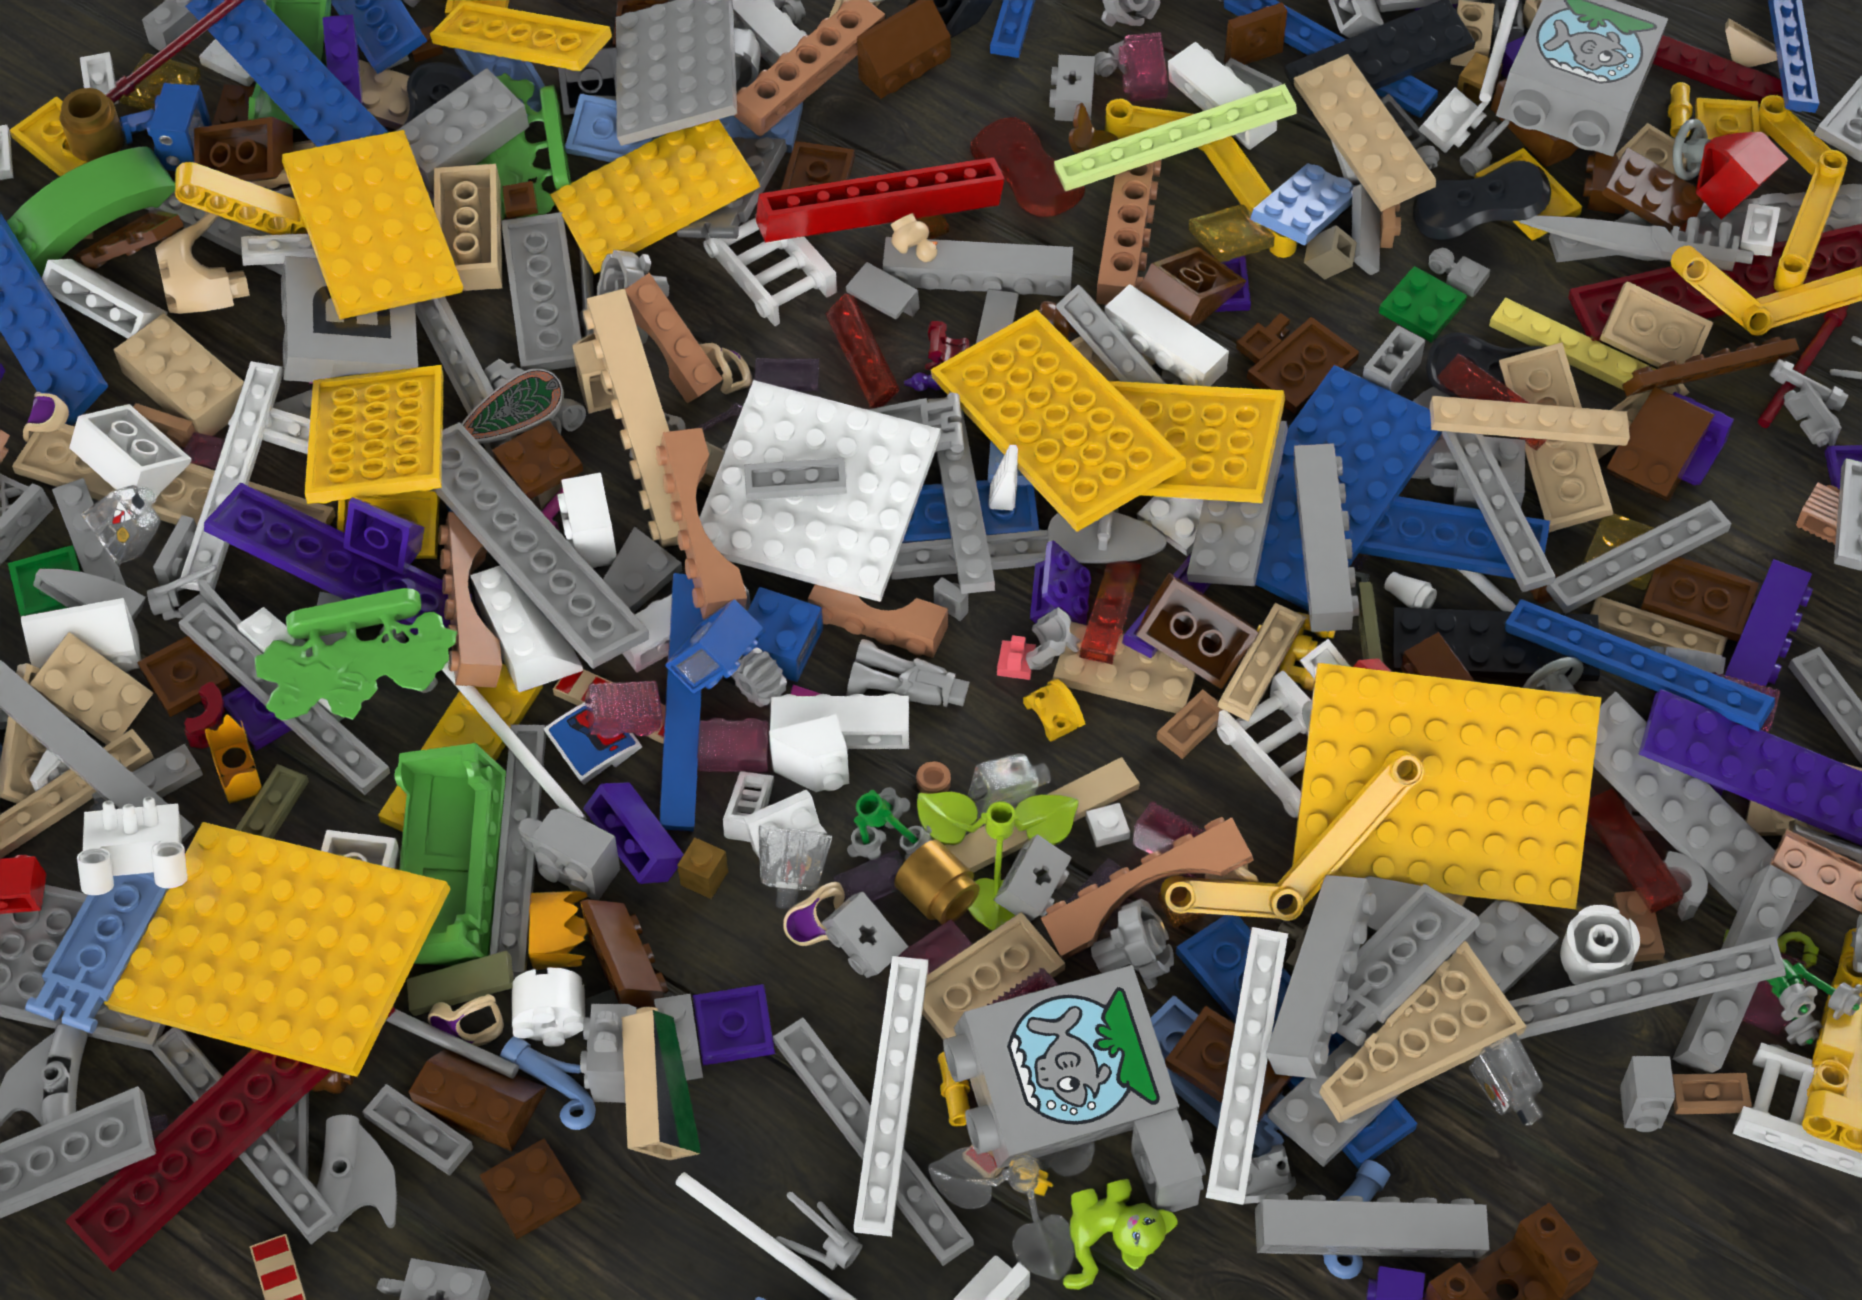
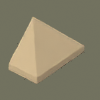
M1727 20L1725 32L1733 62L1746 67H1753L1777 61L1775 44L1733 20Z

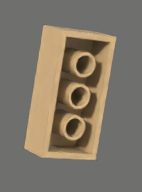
M496 164L434 168V211L463 284L462 291L502 288L501 183Z
M165 313L114 349L122 373L170 415L192 421L199 441L204 443L228 425L229 420L234 414L244 381Z

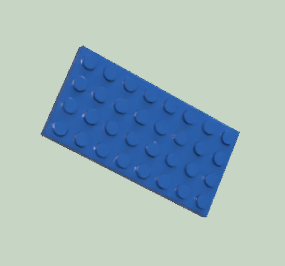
M1336 365L1331 368L1288 428L1255 585L1309 611L1293 466L1294 446L1334 443L1335 456L1342 457L1343 475L1338 476L1339 484H1345L1346 503H1342L1341 508L1342 511H1348L1349 531H1344L1345 539H1351L1352 559H1347L1349 567L1362 549L1363 544L1370 538L1373 530L1379 525L1396 497L1402 492L1442 434V431L1431 430L1430 409Z

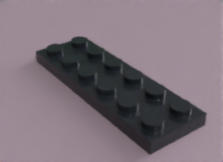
M1440 0L1284 66L1287 78L1310 117L1315 115L1294 86V78L1349 54L1372 89L1377 90L1475 48V41L1449 0Z
M1394 607L1393 672L1402 673L1401 665L1404 651L1437 632L1440 633L1471 677L1529 679L1546 664L1569 656L1505 632V622L1512 613L1509 611ZM1558 613L1599 629L1598 615ZM1582 662L1583 673L1578 681H1598L1600 669ZM1571 667V668L1565 673V676H1566V677H1568V676L1570 675V673H1571L1572 670H1573V667Z

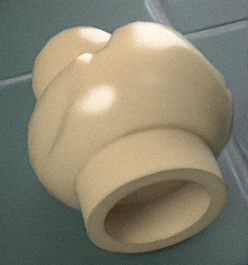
M913 213L891 224L894 231L891 240L892 245L900 253H907L908 248L917 245L916 255L919 260L930 262L935 259L938 242L927 240L929 236L928 226L921 221H916Z

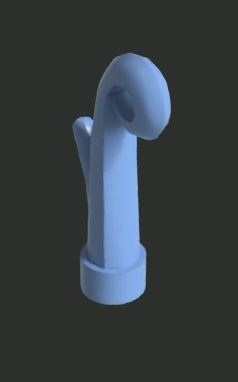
M513 1036L502 1049L500 1057L519 1065V1069L571 1099L560 1111L561 1122L566 1127L580 1130L589 1126L595 1118L596 1108L593 1099L580 1084L566 1074L581 1073L580 1065L565 1063L541 1054L532 1049L531 1045L522 1038ZM574 1110H583V1115L580 1117H573L570 1113Z
M1365 1160L1356 1173V1179L1341 1197L1360 1196L1363 1197V1202H1370L1377 1191H1382L1390 1177L1389 1171L1377 1162ZM1323 1255L1324 1263L1330 1273L1341 1279H1351L1357 1276L1363 1266L1362 1257L1358 1255ZM1341 1256L1349 1257L1352 1264L1343 1266L1338 1262L1337 1258Z

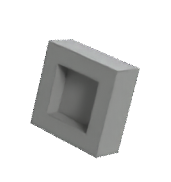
M941 577L934 585V604L948 608V614L961 621L968 613V593L961 594L959 584L951 583Z

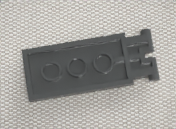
M769 137L761 139L731 138L757 177L761 187L677 231V236L705 238L709 233L710 238L737 239L740 222H747L758 202L759 194L764 192L787 150L785 139H772Z

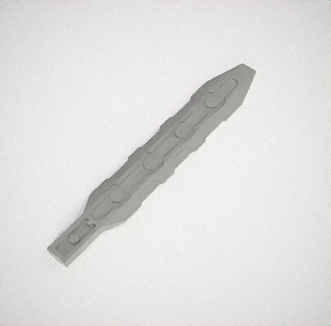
M1847 184L1840 186L1823 232L1862 224V185ZM1806 192L1786 195L1774 193L1761 195L1760 198L1745 199L1722 220L1704 202L1696 217L1700 219L1698 234L1705 235V231H1711V236L1717 237L1720 223L1728 222L1732 224L1730 239H1733L1734 236H1740V247L1748 205L1757 204L1780 208L1774 243L1786 241L1789 238ZM1633 212L1614 221L1650 227L1653 225ZM1552 233L1549 236L1556 262L1613 255L1645 261L1660 260L1659 258L1608 249Z

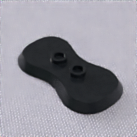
M430 62L418 66L411 73L407 81L410 110L404 125L472 79L474 75L461 66L444 62Z
M1513 161L1479 178L1436 181V187L1419 194L1415 198L1413 206L1414 219L1417 227L1425 236L1437 240L1451 239L1486 222L1496 220L1521 221L1540 214L1550 202L1551 187L1547 175L1539 166L1527 161Z
M1449 333L1439 337L1432 344L1426 362L1427 376L1435 388L1450 396L1463 397L1484 394L1498 396L1510 401L1499 360L1543 347L1502 348L1491 345L1467 333Z

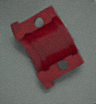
M931 321L927 332L930 340L928 358L933 362L926 364L925 369H933L970 348V340L967 338H949L945 334L947 324L940 321Z
M213 682L201 686L198 691L205 712L195 718H186L184 723V732L191 747L199 749L209 747L205 729L208 728L216 731L224 722L221 721L225 713L224 701L220 689Z

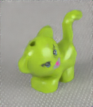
M1129 1179L1107 1184V1197L1098 1200L1097 1194L1092 1188L1072 1194L1071 1205L1073 1215L1070 1220L1069 1235L1074 1244L1076 1258L1082 1265L1083 1270L1080 1274H1067L1063 1279L1064 1286L1067 1289L1079 1290L1093 1284L1099 1269L1089 1247L1107 1232L1113 1233V1240L1117 1248L1121 1250L1122 1259L1125 1264L1133 1270L1142 1267L1146 1257L1161 1245L1165 1235L1178 1224L1176 1216L1171 1211L1155 1209L1146 1203L1127 1206L1126 1202L1129 1201L1132 1191Z

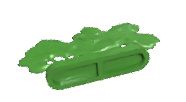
M503 73L501 76L496 77L518 99L523 100L529 124L532 121L544 122L547 140L533 144L527 142L524 130L476 165L496 164L501 183V221L506 217L502 186L528 182V179L536 177L537 180L534 186L538 213L516 218L545 215L552 210L555 203L550 194L542 188L541 183L547 176H552L556 191L563 186L571 184L556 89L554 85L545 86L540 89L542 109L536 112L527 104L528 99L532 97L535 90L534 84L527 79L513 80L507 73ZM548 148L550 169L545 170L533 166L538 149Z
M409 588L396 589L293 611L286 617L287 633L295 639L309 640L303 646H293L283 640H273L266 647L263 654L255 657L257 677L278 684V687L272 691L266 708L274 712L275 717L280 720H289L307 714L311 707L323 698L328 701L332 713L353 720L362 708L361 703L364 700H369L377 691L376 680L380 676L387 675L403 688L418 691L425 690L434 680L435 674L442 670L449 661L448 648L456 643L457 631L445 628L442 616L435 612H425L417 617L412 625L397 622L398 620L414 617L421 610L420 593ZM384 624V631L374 640L361 641L356 637V629ZM417 628L418 634H412L410 629ZM396 629V634L403 631L408 636L409 641L407 643H400L394 638L392 630ZM347 631V635L344 638L337 640L332 645H326L320 638L321 636ZM387 634L389 636V640L385 643H382L381 640L383 636ZM313 647V655L307 657L306 650Z

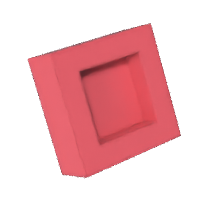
M1012 635L1011 641L1002 640L997 676L1030 680L1032 669L1028 666L1026 654L1033 651L1036 645L1027 644L1026 638Z

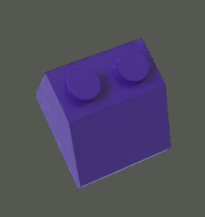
M352 497L348 505L343 548L403 574L421 551L425 527L369 502Z

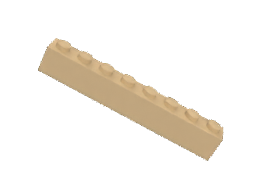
M625 288L587 298V310L582 311L587 330L593 329L596 340L592 341L596 359H603L605 370L601 371L602 379L606 390L612 388L615 400H611L610 403L615 419L621 418L624 430L620 431V436L624 449H631L634 460L629 461L633 478L634 480L640 479L643 490L638 491L643 510L649 509L653 521L648 522L653 541L659 539L660 546L663 549L679 545L678 522H673L670 512L671 494L665 493L663 485L664 467L659 466L656 459V446H660L663 432H669V428Z

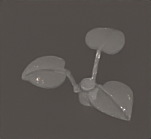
M1094 1141L1038 1158H1033L1027 1154L1017 1155L1011 1160L1009 1170L1004 1169L997 1178H994L996 1165L993 1158L987 1152L977 1154L974 1147L960 1148L929 1165L931 1178L938 1191L952 1204L964 1209H976L988 1204L992 1196L991 1186H998L1006 1179L1009 1180L1011 1187L1015 1191L1026 1193L1034 1223L1021 1226L1014 1236L1013 1251L1017 1261L1028 1271L1052 1280L1061 1279L1067 1273L1075 1254L1074 1244L1069 1235L1070 1225L1063 1217L1056 1214L1049 1215L1041 1221L1034 1189L1039 1182V1169L1047 1170L1051 1166L1055 1173L1064 1177L1075 1176L1084 1172L1094 1157Z

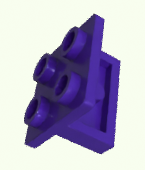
M1054 540L1047 542L1045 560L1035 563L1030 619L1036 624L1038 619L1059 607L1068 614L1071 622L1086 625L1087 612L1089 610V586L1091 584L1090 571L1076 561L1074 557Z

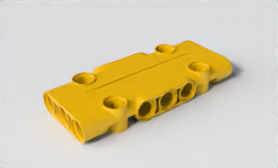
M1853 928L1845 934L1837 973L1832 982V987L1835 989L1844 982L1853 988L1857 984L1862 985V972H1856L1853 969L1854 948L1850 946L1853 938L1852 931L1856 932L1857 928ZM1828 994L1821 1020L1823 1027L1819 1029V1037H1817L1811 1067L1815 1069L1812 1081L1807 1089L1808 1100L1802 1126L1808 1134L1816 1138L1862 1153V1002L1859 1010L1852 1016L1844 1013L1836 1020L1833 1018L1835 1011L1828 1007L1831 998Z

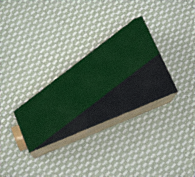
M655 1007L639 1008L636 1010V1014L622 1017L628 1149L666 1160L701 1154L674 1017L658 1012V1009Z

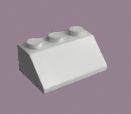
M130 404L78 416L69 447L131 504L132 497L137 492L142 500L157 497L191 462V458Z
M124 598L21 617L30 662L35 667L41 669L64 637L70 632L124 672L139 668L137 664L141 660L139 634Z

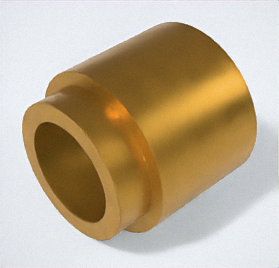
M94 88L78 89L66 96L61 106L60 122L72 154L80 160L90 162L105 155L119 152L124 144V133L114 103L103 92Z
M939 840L929 841L913 852L899 869L894 881L895 887L928 919H937L942 925H948L960 918L968 910V907L974 903L980 890L979 885L973 881V872Z

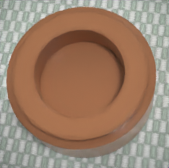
M935 761L923 764L916 774L917 788L921 793L926 794L947 792L951 785L949 769L944 764Z

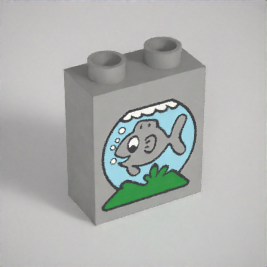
M1542 0L1509 71L1496 116L1512 121L1521 128L1535 129L1572 142L1581 149L1595 150L1613 157L1653 64L1668 18L1616 0Z
M1133 965L965 1011L954 1027L956 1036L946 1038L943 1041L946 1062L953 1080L960 1082L970 1079L978 1107L966 1110L965 1112L966 1125L972 1145L977 1154L992 1151L998 1169L1131 1131L1136 1120L1179 1108Z

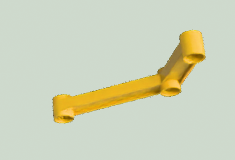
M1769 95L1762 99L1759 108L1760 132H1763L1766 136H1771L1812 175L1788 241L1779 259L1774 279V288L1780 292L1804 283L1842 184L1847 166V157L1842 152L1829 148L1789 109H1785L1783 97Z
M1114 99L1106 106L1105 131L1116 135L1118 139H1122L1194 114L1133 106L1127 100ZM1229 136L1197 147L1204 151L1251 218L1253 209L1272 192L1233 137ZM1253 221L1269 243V250L1273 255L1286 258L1295 253L1296 241Z
M1691 246L1679 247L1671 258L1673 269L1682 278L1755 336L1763 335L1771 328L1862 301V266L1755 299ZM1694 261L1693 265L1687 268L1688 265Z
M1405 750L1391 753L1384 765L1277 884L1190 878L1175 875L1163 882L1161 897L1166 905L1176 913L1189 912L1277 918L1285 921L1296 919L1300 916L1307 903L1321 889L1325 875L1332 876L1410 788L1420 782L1424 773L1422 762ZM1404 760H1410L1412 764L1410 773L1403 777L1398 776L1397 767L1399 763ZM1180 886L1187 888V895L1184 900L1180 902L1170 900V895L1174 888ZM1284 894H1291L1293 896L1291 906L1287 909H1278L1277 901L1279 897Z

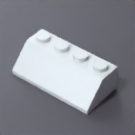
M501 565L470 575L476 604L488 629L500 640L501 657L518 692L583 671V667L572 645Z

